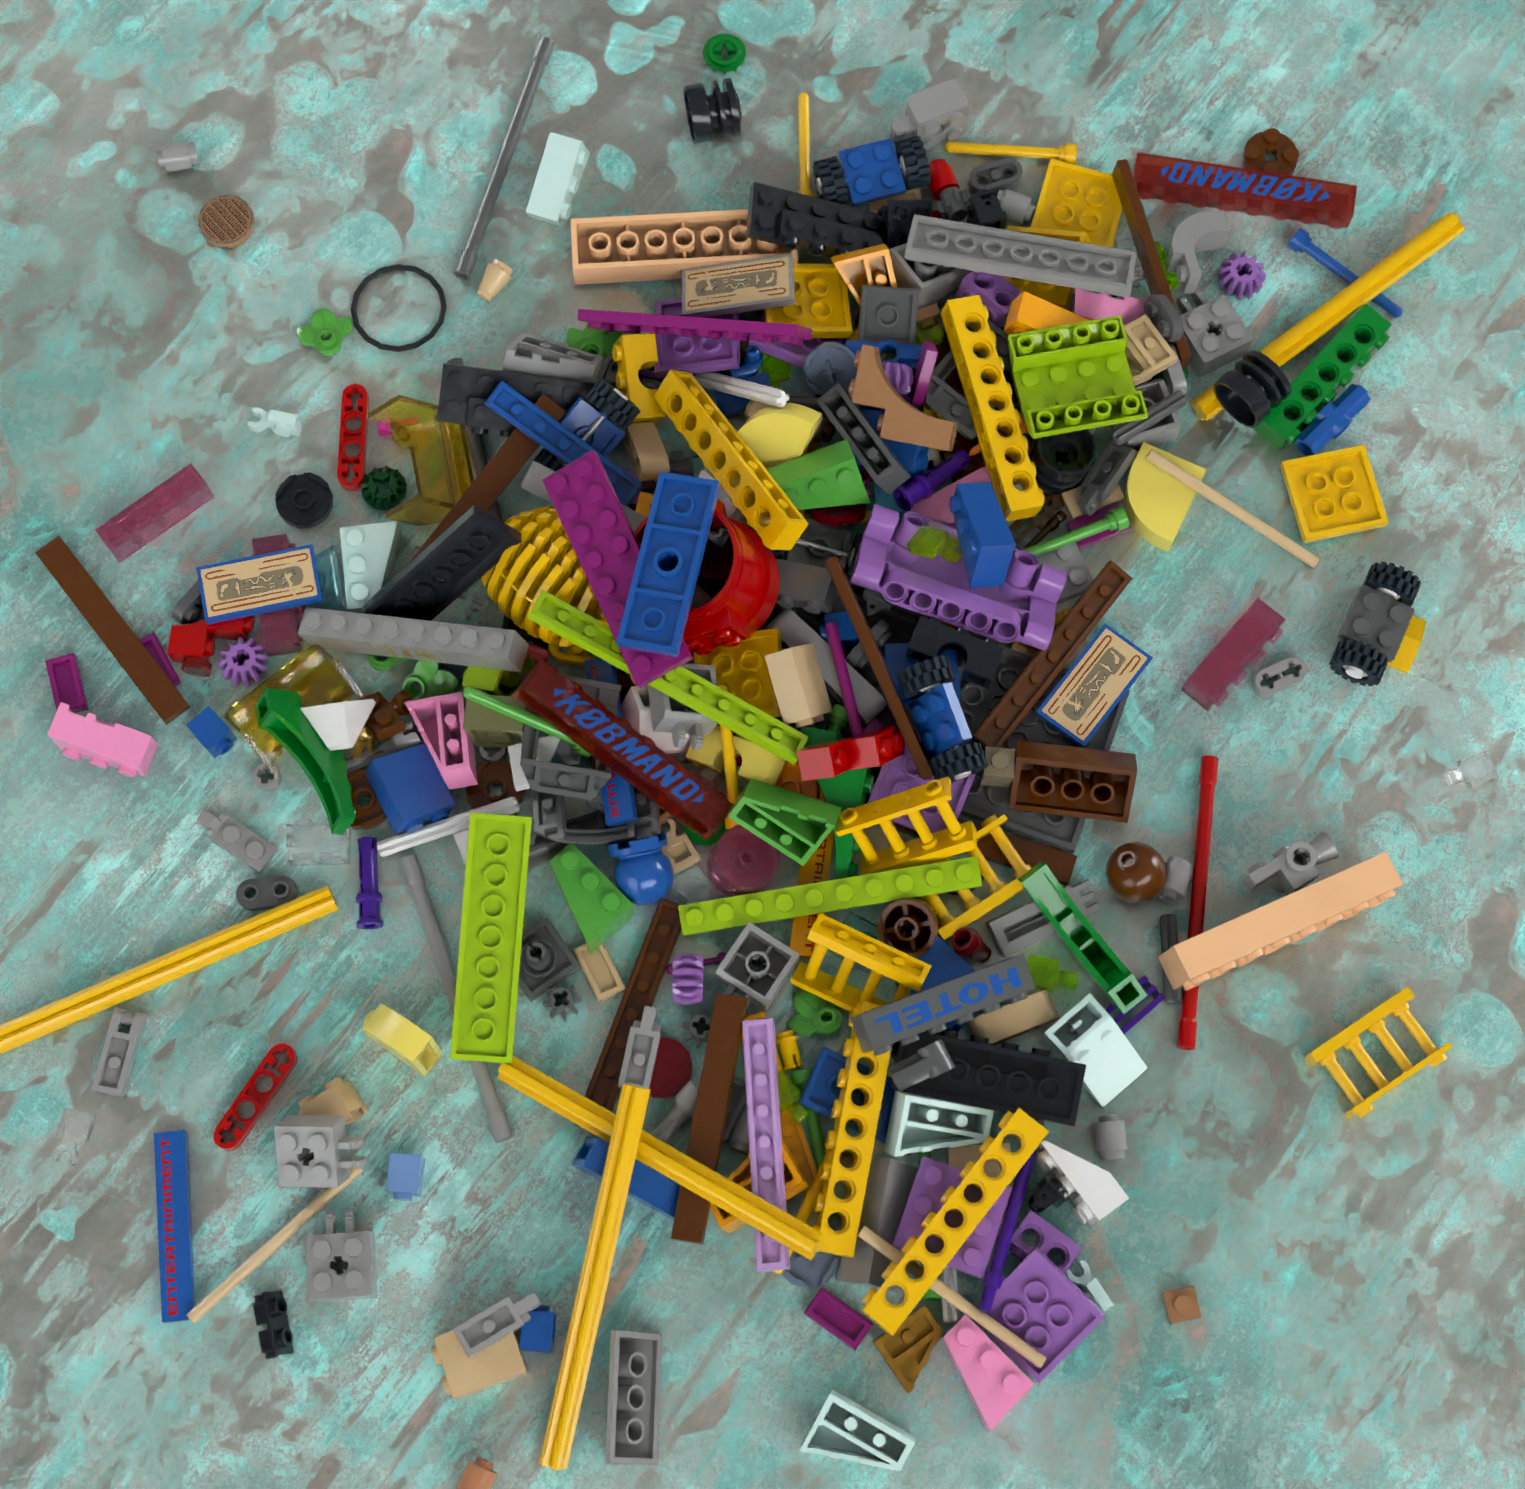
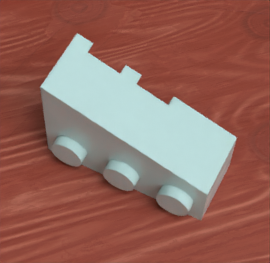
M553 132L549 133L526 209V213L531 218L561 227L564 220H568L572 208V199L578 190L581 176L590 156L589 150L582 141Z
M398 521L340 528L348 612L363 613V605L389 582L392 567H394L396 560L395 555L398 543L402 536Z
M895 1090L884 1152L893 1157H898L908 1153L932 1151V1149L952 1148L985 1142L990 1134L994 1110Z
M832 1389L805 1438L800 1452L830 1456V1458L860 1462V1464L901 1471L916 1443V1437Z

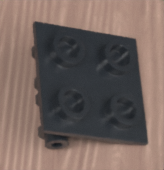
M888 200V205L878 209V219L887 223V247L889 249L907 243L914 214L932 217L933 200Z

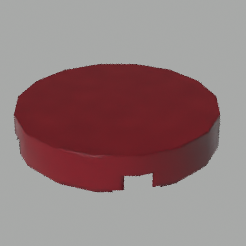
M865 503L809 509V513L811 511V516L816 521L825 525L841 526V522L855 525L866 517L867 505Z
M661 1037L649 1096L655 1099H668L676 1096L684 1085L690 1081L692 1077V1061L689 1052L681 1043L671 1038Z

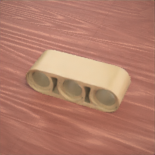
M653 421L631 423L627 429L623 428L625 432V447L639 481L658 480L660 471L670 473L668 455Z
M1043 990L1027 996L1028 998L1019 1002L1007 1004L998 1010L977 1016L969 1020L967 1025L971 1035L989 1038L988 1045L996 1046L1001 1044V1041H1009L1057 1021L1059 1016L1048 991Z

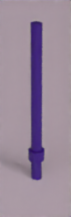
M1038 1147L1017 1173L989 1271L985 1272L982 1284L985 1287L978 1309L987 1313L991 1312L996 1291L1001 1289L1004 1279V1276L1001 1275Z

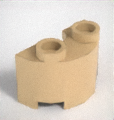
M341 1077L326 1084V1090L316 1097L314 1094H311L298 1103L301 1109L298 1115H342L345 1117V1126L356 1122L370 1113L351 1081L343 1082Z

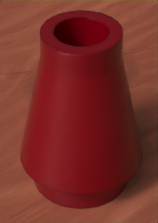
M963 927L954 933L952 944L957 954L974 959L980 963L990 959L991 949L985 944L976 929Z

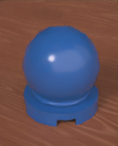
M666 832L648 838L607 844L609 856L619 859L614 868V881L622 894L632 903L637 905L653 904L661 900L673 884V867L669 858L660 851L663 846L668 844Z

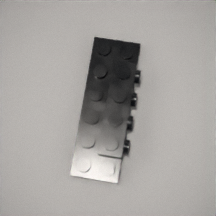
M754 182L750 187L746 237L780 245L787 250L796 249L808 252L812 256L830 258L881 244L887 246V223L878 219L875 212Z
M443 363L437 421L466 425L471 427V432L488 434V430L493 429L500 430V436L509 437L515 430V426L485 405V402L501 380L533 404L544 393L563 408L566 413L579 397H582L598 411L600 410L586 397L596 384L594 382Z
M950 1030L940 1031V1035H930L928 1032L918 1033L920 1039L906 1045H902L900 1040L896 1063L917 1054L918 1050L942 1039L955 1065L954 1068L932 1079L927 1078L903 1090L905 1092L1002 1112L1010 1111L1013 1114L1020 1108L1032 1118L1075 1127L1086 1064L1049 1057V1050L1032 1047L1031 1053L1019 1051V1044L1001 1041L1000 1047L988 1045L989 1038L971 1035L970 1041L959 1039V1032ZM892 1079L891 1089L898 1090Z

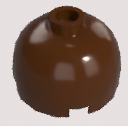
M1130 842L1119 846L1111 853L1106 864L1105 875L1111 890L1118 898L1131 904H1137V901L1144 899L1149 901L1155 898L1163 890L1168 873L1166 872L1164 859L1153 847L1142 842Z
M916 897L892 901L882 911L877 921V935L880 941L914 958L924 955L934 945L939 933V920L935 910L926 901Z

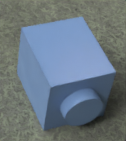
M390 1153L386 1191L394 1194L393 1199L412 1201L413 1196L421 1197L425 1158L422 1155Z

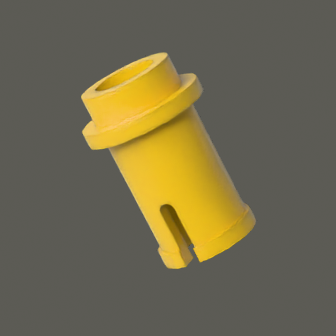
M793 1030L776 1034V1045L779 1046L784 1071L804 1066L796 1042L798 1035H794Z

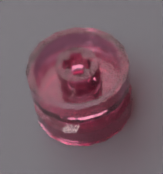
M736 825L727 830L709 852L706 864L708 877L714 887L725 896L733 897L761 892L778 872L781 856L779 850L741 825Z

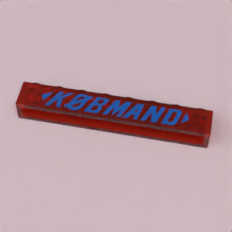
M1137 152L1133 165L1132 175L1140 199L1151 198L1164 200L1171 204H1191L1197 208L1210 207L1224 210L1225 212H1243L1250 216L1263 215L1274 217L1277 220L1289 219L1301 221L1304 224H1322L1334 229L1348 228L1354 215L1357 185Z
M540 659L512 695L704 840L717 831L732 808L733 803L727 800L724 793L711 788L703 782L700 775L687 770L679 764L675 756L662 751L651 738L638 733L627 720L614 715L603 702L590 697L579 684L566 679L552 664L545 663Z

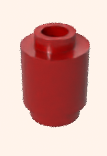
M935 159L928 163L931 178L929 187L936 200L940 201L941 192L949 187H958L960 190L953 169L945 159Z

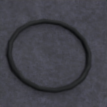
M396 264L379 268L363 279L354 292L350 311L354 327L365 341L381 350L401 352L418 348L435 336L444 322L447 305L443 289L432 275L415 266ZM395 270L416 272L428 279L438 291L441 304L439 319L430 333L415 343L402 346L381 344L369 337L359 325L356 312L359 295L367 283L382 273Z

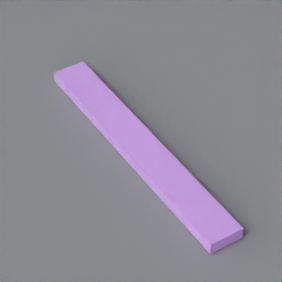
M773 1018L742 1021L752 1193L787 1213L775 1021ZM754 1228L757 1271L766 1272L790 1269L789 1248Z

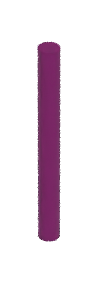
M836 622L828 623L825 625L852 737L863 735L864 732Z

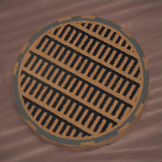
M221 195L209 200L201 208L198 216L199 229L204 239L214 247L235 248L245 243L254 230V214L248 203L237 196Z

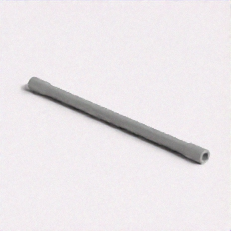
M409 855L400 859L399 862L407 885L411 889L454 1015L457 977L424 883L425 879L417 855ZM469 1061L487 1112V1119L495 1143L511 1139L513 1135L506 1114L500 1105L486 1062Z

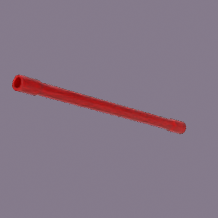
M1212 755L1201 756L1200 793L1187 939L1203 933L1214 794L1219 758ZM1199 985L1187 991L1183 987L1181 1018L1179 1020L1177 1038L1178 1049L1195 1050Z

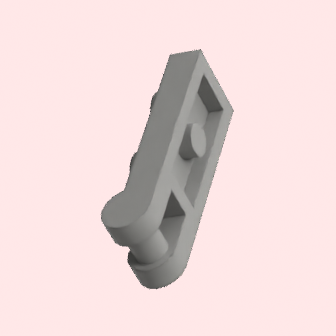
M114 1009L91 1090L124 1098L141 1034L146 1026L147 1014L141 1012L130 1014L127 1013L126 1009ZM123 1025L131 1026L129 1034L120 1032Z

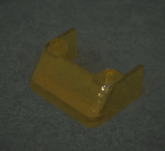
M397 395L368 413V419L390 424L391 436L394 442L403 448L410 449L418 495L386 512V519L417 526L439 523L474 481L464 425L437 421L438 405Z
M316 644L303 650L235 703L225 713L224 718L259 760L270 771H273L276 767L271 761L281 755L283 746L267 731L259 729L255 704L266 688L300 692L301 702L304 707L350 701L352 694L360 700L366 696L341 663Z

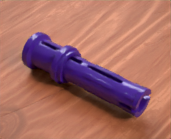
M960 449L927 473L913 476L911 482L904 487H897L893 491L896 504L902 510L908 512L913 509L916 502L929 498L933 489L970 465V461H967L970 459L968 454Z
M361 837L358 839L360 892L356 896V903L359 904V920L356 922V927L365 930L378 929L384 926V921L380 919V903L383 902V896L378 892L377 838Z

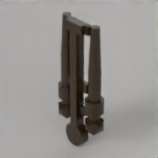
M1046 491L1043 492L1044 504L1050 500V505L1047 507L1043 504V512L1038 517H1028L1032 522L1014 539L1016 543L1015 549L1021 550L1017 544L1036 526L1041 531L1023 549L1038 544L1046 535L1058 528L1059 523L1066 520L1067 515L1062 510L1058 511L1055 515L1052 513L1054 509L1059 510L1065 506L1061 494L1050 497ZM1047 516L1050 517V519L1045 523V526H1044V524L1042 523V521H1043ZM1028 518L1015 520L1009 526L1011 533Z

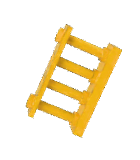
M949 776L939 780H931L927 784L855 808H847L840 812L836 823V834L838 837L852 833L864 856H861L860 875L930 864L977 848V829L973 821L959 824L948 803L951 800V780ZM936 805L948 828L931 833L919 810ZM907 814L919 838L903 842L891 819ZM880 824L892 847L875 851L863 829Z
M994 814L980 823L983 828L977 831V841L990 833L1016 871L1014 873L1016 879L1009 884H1006L1004 880L1001 882L978 847L967 851L970 857H978L980 873L991 888L989 890L991 896L981 901L979 897L975 898L970 889L957 891L966 904L964 906L966 912L957 918L954 913H949L937 894L924 896L941 921L939 922L941 928L939 929L938 936L944 942L953 937L958 929L968 927L1024 890L1018 879L1028 872L1031 866L1024 863L1000 826L1005 824L1008 819L1005 814L999 818ZM951 856V857H948V858H945V859H942V860H939V861H936V862H933V863L943 862V861H949V860H950L951 858H953L954 856Z
M820 913L807 939L816 943L809 963L806 964L801 961L789 983L851 1012V1009L856 1008V1005L862 1001L877 1005L888 1004V1002L874 996L883 975L900 983L892 1002L908 996L910 989L919 992L930 971L931 965ZM827 949L844 956L836 977L819 970ZM855 962L872 969L863 991L846 983Z
M1408 986L1304 1057L1311 1068L1317 1063H1320L1322 1067L1326 1066L1355 1107L1344 1113L1347 1119L1355 1114L1362 1118L1375 1109L1372 1102L1427 1064L1434 1068L1448 1058L1445 1052L1453 1047L1450 1042L1437 1049L1409 1011L1410 1006L1407 1002L1415 997V995ZM1390 1013L1395 1017L1399 1016L1427 1054L1426 1058L1414 1066L1384 1026L1386 1022L1383 1018ZM1367 1029L1371 1034L1375 1033L1403 1071L1400 1076L1391 1082L1386 1079L1360 1043L1362 1039L1359 1035ZM1342 1046L1346 1050H1351L1379 1089L1366 1099L1363 1098L1336 1060L1337 1055L1335 1051Z

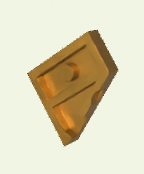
M922 1304L908 1315L893 1336L885 1331L872 1341L907 1393L913 1391L914 1383L922 1368L928 1362L930 1352L937 1344L943 1330L926 1305Z

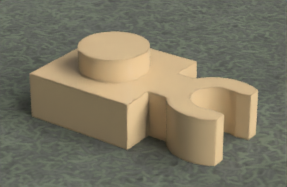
M669 818L667 822L671 829L666 833L668 844L663 846L660 851L669 858L673 867V873L676 875L701 861L686 833L677 837L676 824Z

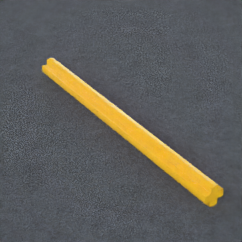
M1454 212L1451 214L1447 213L1259 352L1268 356L1279 367L1284 365L1462 234L1465 227L1459 222L1460 217ZM1214 385L1190 403L1191 407L1196 411V416L1202 421H1208L1224 409L1215 396Z
M326 885L0 1024V1054L339 910L330 887Z
M514 1055L512 1056V1064H500L498 1068L500 1073L497 1077L499 1080L610 1144L616 1114ZM641 1131L635 1159L805 1258L812 1260L816 1252H819L825 1236L823 1233L646 1131Z
M624 1083L622 1085L539 1460L541 1466L550 1467L554 1470L567 1469L650 1095L651 1089Z

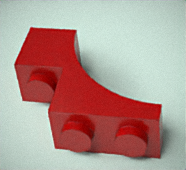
M249 616L207 625L205 620L188 625H172L167 653L173 662L208 665L209 657L215 653V639L213 638L237 641L239 637H242L247 642L249 632L252 633L254 630L255 617Z
M891 725L851 738L809 745L796 751L802 781L835 777L847 770L882 766L905 754V741L898 725Z

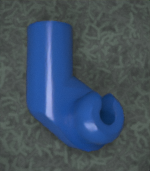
M749 346L745 350L746 355L742 366H740V369L729 370L730 377L744 380L759 372L763 356L757 346Z

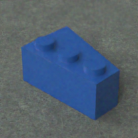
M990 482L957 484L954 496L950 498L949 505L950 511L954 516L969 588L1003 586L1016 543Z

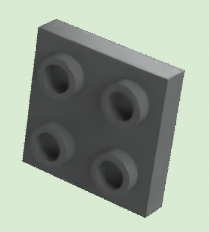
M547 917L522 933L518 984L530 1002L544 994L546 989H551L558 982H561L581 968V965Z

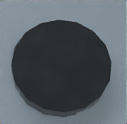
M313 473L289 476L280 484L275 495L276 508L280 517L288 525L298 529H310L320 525L329 517L333 509V495L328 483L322 477Z

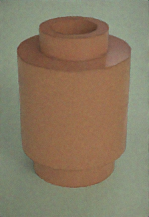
M477 1457L475 1462L468 1460L456 1489H491L498 1474L493 1471L495 1464L480 1457Z

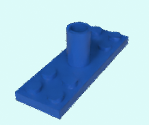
M660 471L616 640L618 647L678 657L721 487L718 480Z

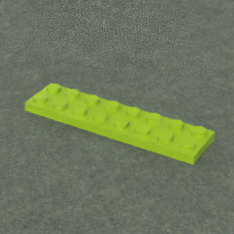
M470 812L450 1051L451 1060L512 1064L532 817Z

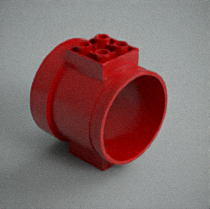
M717 499L710 530L721 528L728 530L733 544V565L728 580L721 591L705 605L689 611L683 638L688 649L696 653V655L710 654L714 651L713 648L736 647L742 644V640L750 639V635L757 631L770 616L779 593V568L772 550L767 548L762 543V538L750 528L736 520L727 518L725 504ZM648 516L639 524L634 532L640 546Z

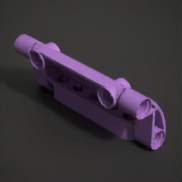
M877 504L873 505L856 555L850 583L882 593L883 598L892 604L929 617H935L943 622L1004 643L1018 641L1043 651L1047 649L1054 631L1056 602L1067 578L1066 571L1043 563L1038 569L1039 560L1035 555L1028 551L1014 548L1003 586L969 588L956 527L925 517L914 511L905 512L899 520V512Z

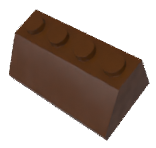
M1023 740L1016 741L1014 779L1010 787L1009 809L1128 823L1137 776L1136 754Z

